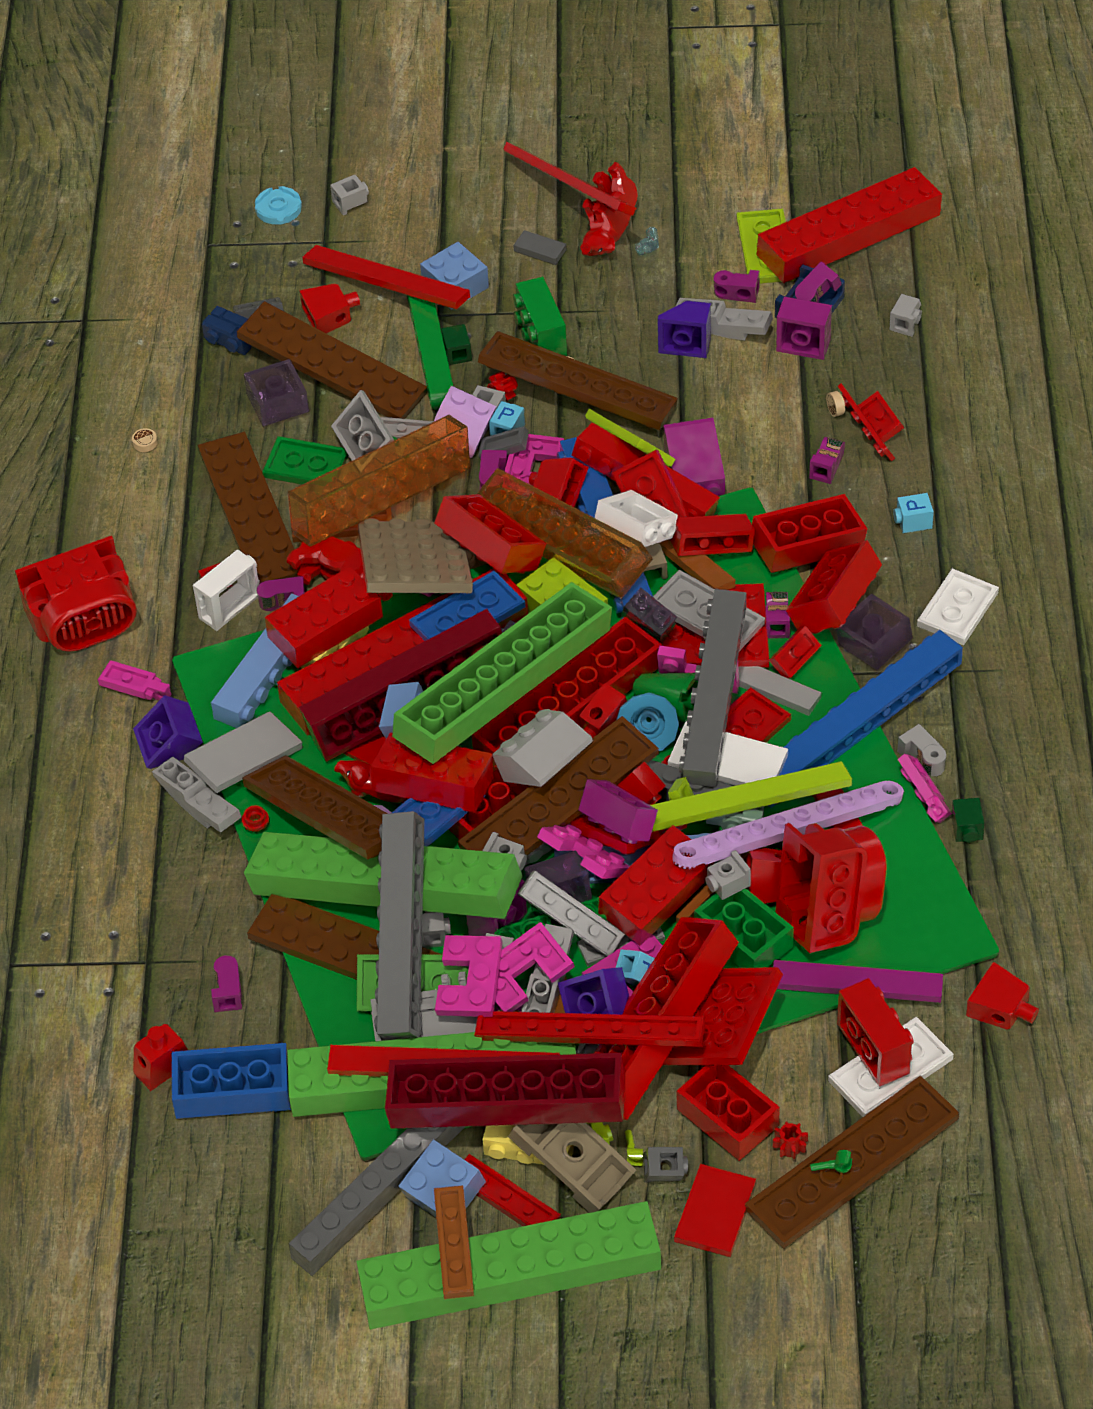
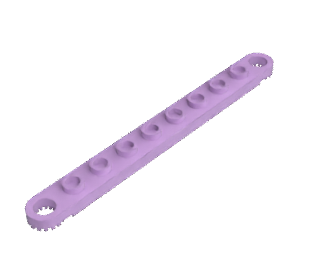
M882 781L685 841L674 847L673 862L676 865L679 864L678 867L684 866V869L686 867L691 869V867L695 868L703 863L706 865L731 856V852L734 850L738 854H742L783 841L784 828L787 823H791L798 831L805 834L806 827L809 824L817 823L822 828H826L884 810L887 806L900 804L904 790L896 782ZM685 852H686V855H688V853H690L689 856H692V857H686V856H683V855H685Z

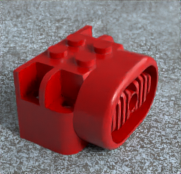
M112 535L15 570L23 608L36 636L43 642H50L61 651H78L117 637L125 632L136 618L137 607L132 597L129 577L124 569L121 557L116 553Z
M791 823L785 824L775 912L794 927V939L809 953L850 943L858 934L859 923L870 921L880 913L883 903L887 864L883 846L877 835L865 826H856L843 830L840 828L824 830L817 823L809 824L803 835Z

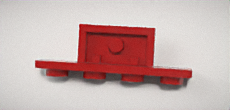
M839 384L838 388L842 392L841 395L847 408L852 406L854 410L850 413L858 424L864 423L865 426L862 430L870 441L873 438L876 440L877 443L873 446L881 457L887 455L893 461L895 457L885 442L905 427L879 391H876L858 405L843 384Z

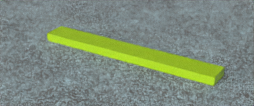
M841 761L653 804L650 806L657 809L658 812L652 832L670 828L672 825H684L852 786V778Z

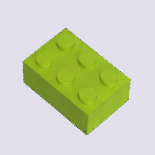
M555 557L516 585L527 597L528 614L571 582L608 604V598Z

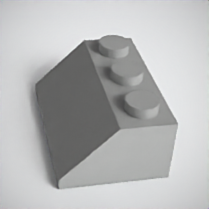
M360 390L331 427L362 476L382 482L397 464L395 442L365 392Z
M544 709L539 711L532 721L520 727L518 733L511 739L504 741L500 748L493 753V758L504 782L541 787L593 740L586 731L564 712Z

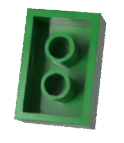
M544 277L515 283L516 294H513V301L517 311H514V318L516 324L522 327L523 340L567 356L566 325Z
M746 888L723 900L715 893L694 910V918L722 920L739 942L729 959L740 968L769 967L774 963V960H778L793 947L794 927Z

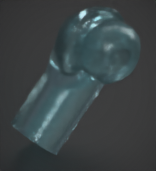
M655 227L648 228L646 230V238L640 240V243L635 245L639 255L651 253L658 249L657 229Z

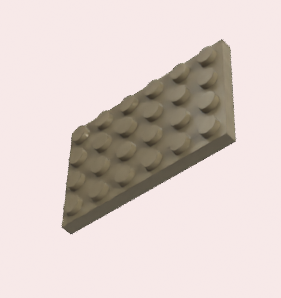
M366 519L358 521V536L367 593H472L473 583L465 548L461 547L459 542L453 537L445 535L442 532L443 530L435 525L434 522L426 519H417L415 522H405L402 519H391L390 521Z

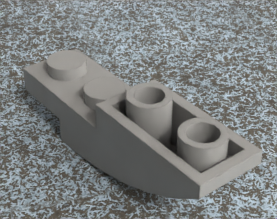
M679 298L676 304L677 306L685 301L711 303V334L729 339L745 340L748 334L765 335L773 320L771 311L726 308L725 302L720 300Z
M174 757L152 771L153 776L174 800L206 828L212 826L219 832H222L241 818L239 809L209 789L205 781Z
M545 924L548 932L564 952L569 955L574 935L573 929ZM535 964L534 972L530 975L526 991L529 1001L523 1004L521 1012L554 1013L560 996L558 983L564 981L566 974L551 983L538 965Z

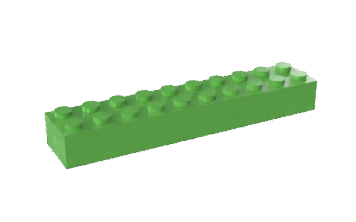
M571 582L396 711L393 718L392 737L434 764L610 630L612 607Z
M263 832L244 871V875L254 895L271 896V894L294 899L377 907L380 905L378 880L381 878V866L379 864V855L367 860L332 838ZM424 846L423 911L505 919L522 879V873L515 855Z
M475 1032L343 1044L352 1046L560 1053V1055L576 1054L575 1043L514 1042L501 1039L482 1041V1038L474 1036ZM330 1046L287 1050L289 1100L293 1117L385 1108L388 1076L370 1077L369 1075L342 1076L328 1074Z
M645 1201L469 1237L474 1296L444 1299L439 1244L356 1261L368 1325L371 1330L661 1270V1251L648 1202Z

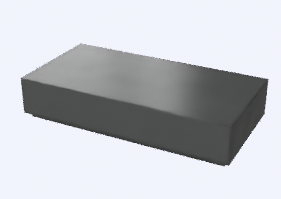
M525 230L513 245L515 252L554 265L559 262L567 250L565 243Z
M525 426L482 438L478 457L481 460L482 450H507V455L526 450L529 431Z

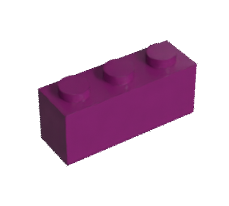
M587 779L579 806V811L586 814L588 820L604 825L606 831L619 834L622 841L636 844L637 841L650 840L658 812L654 807L606 780Z

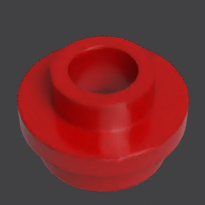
M257 805L248 807L242 815V824L249 831H260L269 823L268 813Z

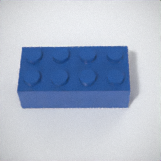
M286 1043L172 1052V1103L176 1119L291 1110Z

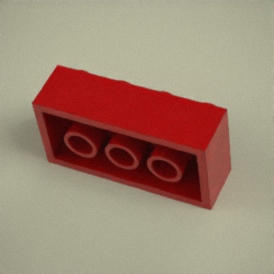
M480 494L444 496L434 522L435 525L443 530L442 532L445 535L456 539L461 547L476 554L477 559L487 562L493 567L495 572L502 575L512 572L525 573V571H536L547 544Z
M845 494L753 516L752 526L755 529L753 545L771 573L820 561L828 550L865 541L868 529Z
M868 540L825 552L786 609L797 630L806 626L812 634H817L824 629L832 627L837 629L846 623L847 617L856 608L857 602L866 593L867 587L876 578V574L882 566Z
M349 566L265 616L267 637L299 668L382 618L381 597L377 593H367L366 582Z
M389 733L371 765L372 791L476 812L493 780L492 753L456 746L432 764L392 737L393 733Z
M674 825L599 896L598 913L600 915L604 914L606 920L640 946L706 882L707 868L714 864V862L706 865L703 863L695 868L691 867V869L688 867L684 869V866L678 867L679 864L676 865L673 862L674 847L679 843L692 839ZM685 852V855H683V856H686V857H692V856H689L690 853H688V855H686V852Z

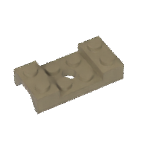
M586 1123L516 1125L508 1136L528 1156L531 1154L535 1155L575 1193L572 1197L589 1213L600 1211L636 1171L629 1162ZM568 1145L578 1147L581 1153L580 1157L573 1158L569 1156L566 1147Z

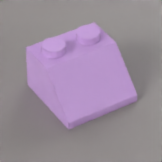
M451 386L438 410L427 438L472 458L489 428V421L495 412L496 406Z

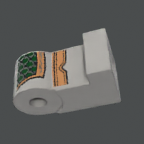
M920 724L899 736L897 752L900 755L910 754L917 758L929 776H938L944 772L946 751Z

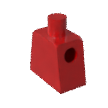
M329 284L299 291L301 308L310 325L326 334L348 324L351 321L350 308L360 305V299L356 291L344 295L338 284Z
M574 458L545 459L541 462L538 472H532L529 476L532 494L548 503L573 512L589 467Z
M605 683L580 713L579 719L582 729L594 738L616 721L620 707L627 702L626 696Z
M761 847L747 852L746 864L751 869V886L746 889L763 903L777 902L782 850Z
M993 962L968 998L966 1016L1007 1030L1011 1029L1018 1017L1032 1024L1038 1015L1039 1008L1028 1003L1030 992L1028 984Z
M168 1024L151 1027L148 1030V1035L134 1045L133 1072L150 1092L172 1077V1052L188 1051L183 1040Z

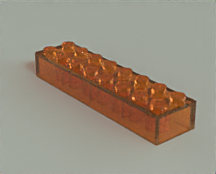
M447 415L288 491L292 534L311 547L470 469L468 426L451 415Z
M499 468L494 471L477 493L546 542L542 557L548 560L555 557L581 578L621 599L653 560L642 542Z

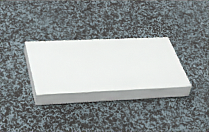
M687 721L668 759V765L679 768L680 757L686 755V749H683L684 734L690 732ZM725 732L717 781L736 786L779 776L787 759L788 749Z
M917 1017L903 1025L904 1029L907 1028L911 1032L914 1040L911 1049L910 1073L879 1087L860 1057L857 1056L828 1076V1081L862 1117L920 1075L925 1079L953 1060L954 1054Z

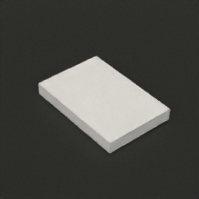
M952 568L917 620V627L934 634L941 630L955 642L964 645L997 596L999 587Z

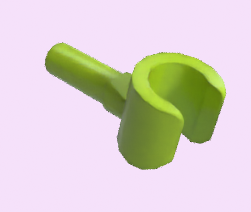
M626 1130L627 1162L632 1166H643L644 1149L635 1148L632 1131Z

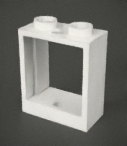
M629 490L598 500L594 524L640 549L673 538L678 515L635 491Z
M237 549L193 584L198 617L215 631H218L258 598L256 590L260 582L257 575V564L250 555H245ZM236 580L238 581V583H236L233 587H231L228 591H226L223 595L219 597V594L222 591H224Z

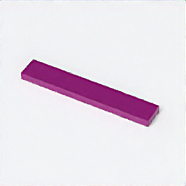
M774 960L773 967H778L783 973L777 989L839 994V990L870 978L874 986H878L882 990L884 998L941 1003L943 974Z

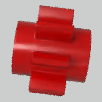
M502 371L489 377L491 383L487 385V388L505 392L506 401L516 396L514 390L517 389L518 384L515 377Z
M786 1121L781 1129L775 1127V1138L772 1139V1147L779 1148L780 1157L786 1156L795 1159L800 1152H806L808 1132L801 1133L800 1123L796 1125Z

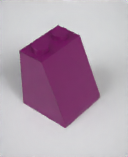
M706 418L664 425V452L676 459L672 467H669L718 496L724 495L725 474L714 419Z

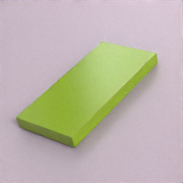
M771 209L737 212L736 220L746 274H749L750 270H758L760 273V284L782 282L757 256V240L759 233L786 222L784 210Z
M589 409L586 413V419L644 453L649 454L654 450H658L665 465L672 467L676 460L672 456L593 410Z

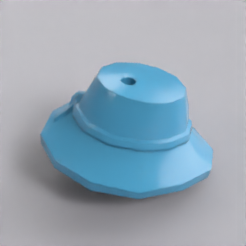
M645 693L633 696L620 707L617 719L621 716L626 718L659 748V751L665 749L675 740L679 726L676 708L665 697ZM648 717L652 719L650 722L647 721Z

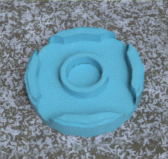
M284 186L274 190L273 188H268L255 199V212L258 218L269 224L291 222L298 217L302 208L299 194L293 189Z

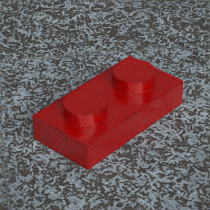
M803 626L792 635L769 661L781 676L789 679L822 645L809 629Z

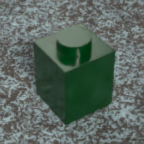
M465 324L441 328L448 364L454 365L472 361L471 343Z
M980 797L952 800L951 819L956 842L983 840L984 818Z

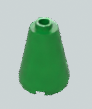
M695 673L641 674L634 681L633 692L635 696L652 693L665 697L676 708L678 721L685 724L688 711H693L694 704H691L692 688L698 687V681H695Z

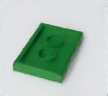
M277 436L262 473L264 478L335 490L349 455L345 448Z

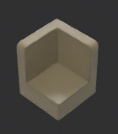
M660 543L640 549L634 546L642 570L648 571L658 568L661 578L667 579V561Z

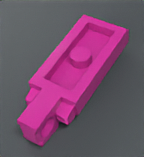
M112 660L109 661L98 678L100 686L147 700H152V698L160 700L164 695L169 697L172 695L170 685L163 683L161 679L156 677L155 673Z
M903 754L898 759L903 767L901 769L902 774L916 786V795L922 802H926L928 805L927 813L935 822L941 823L952 814L943 801L944 797L919 760L908 754Z

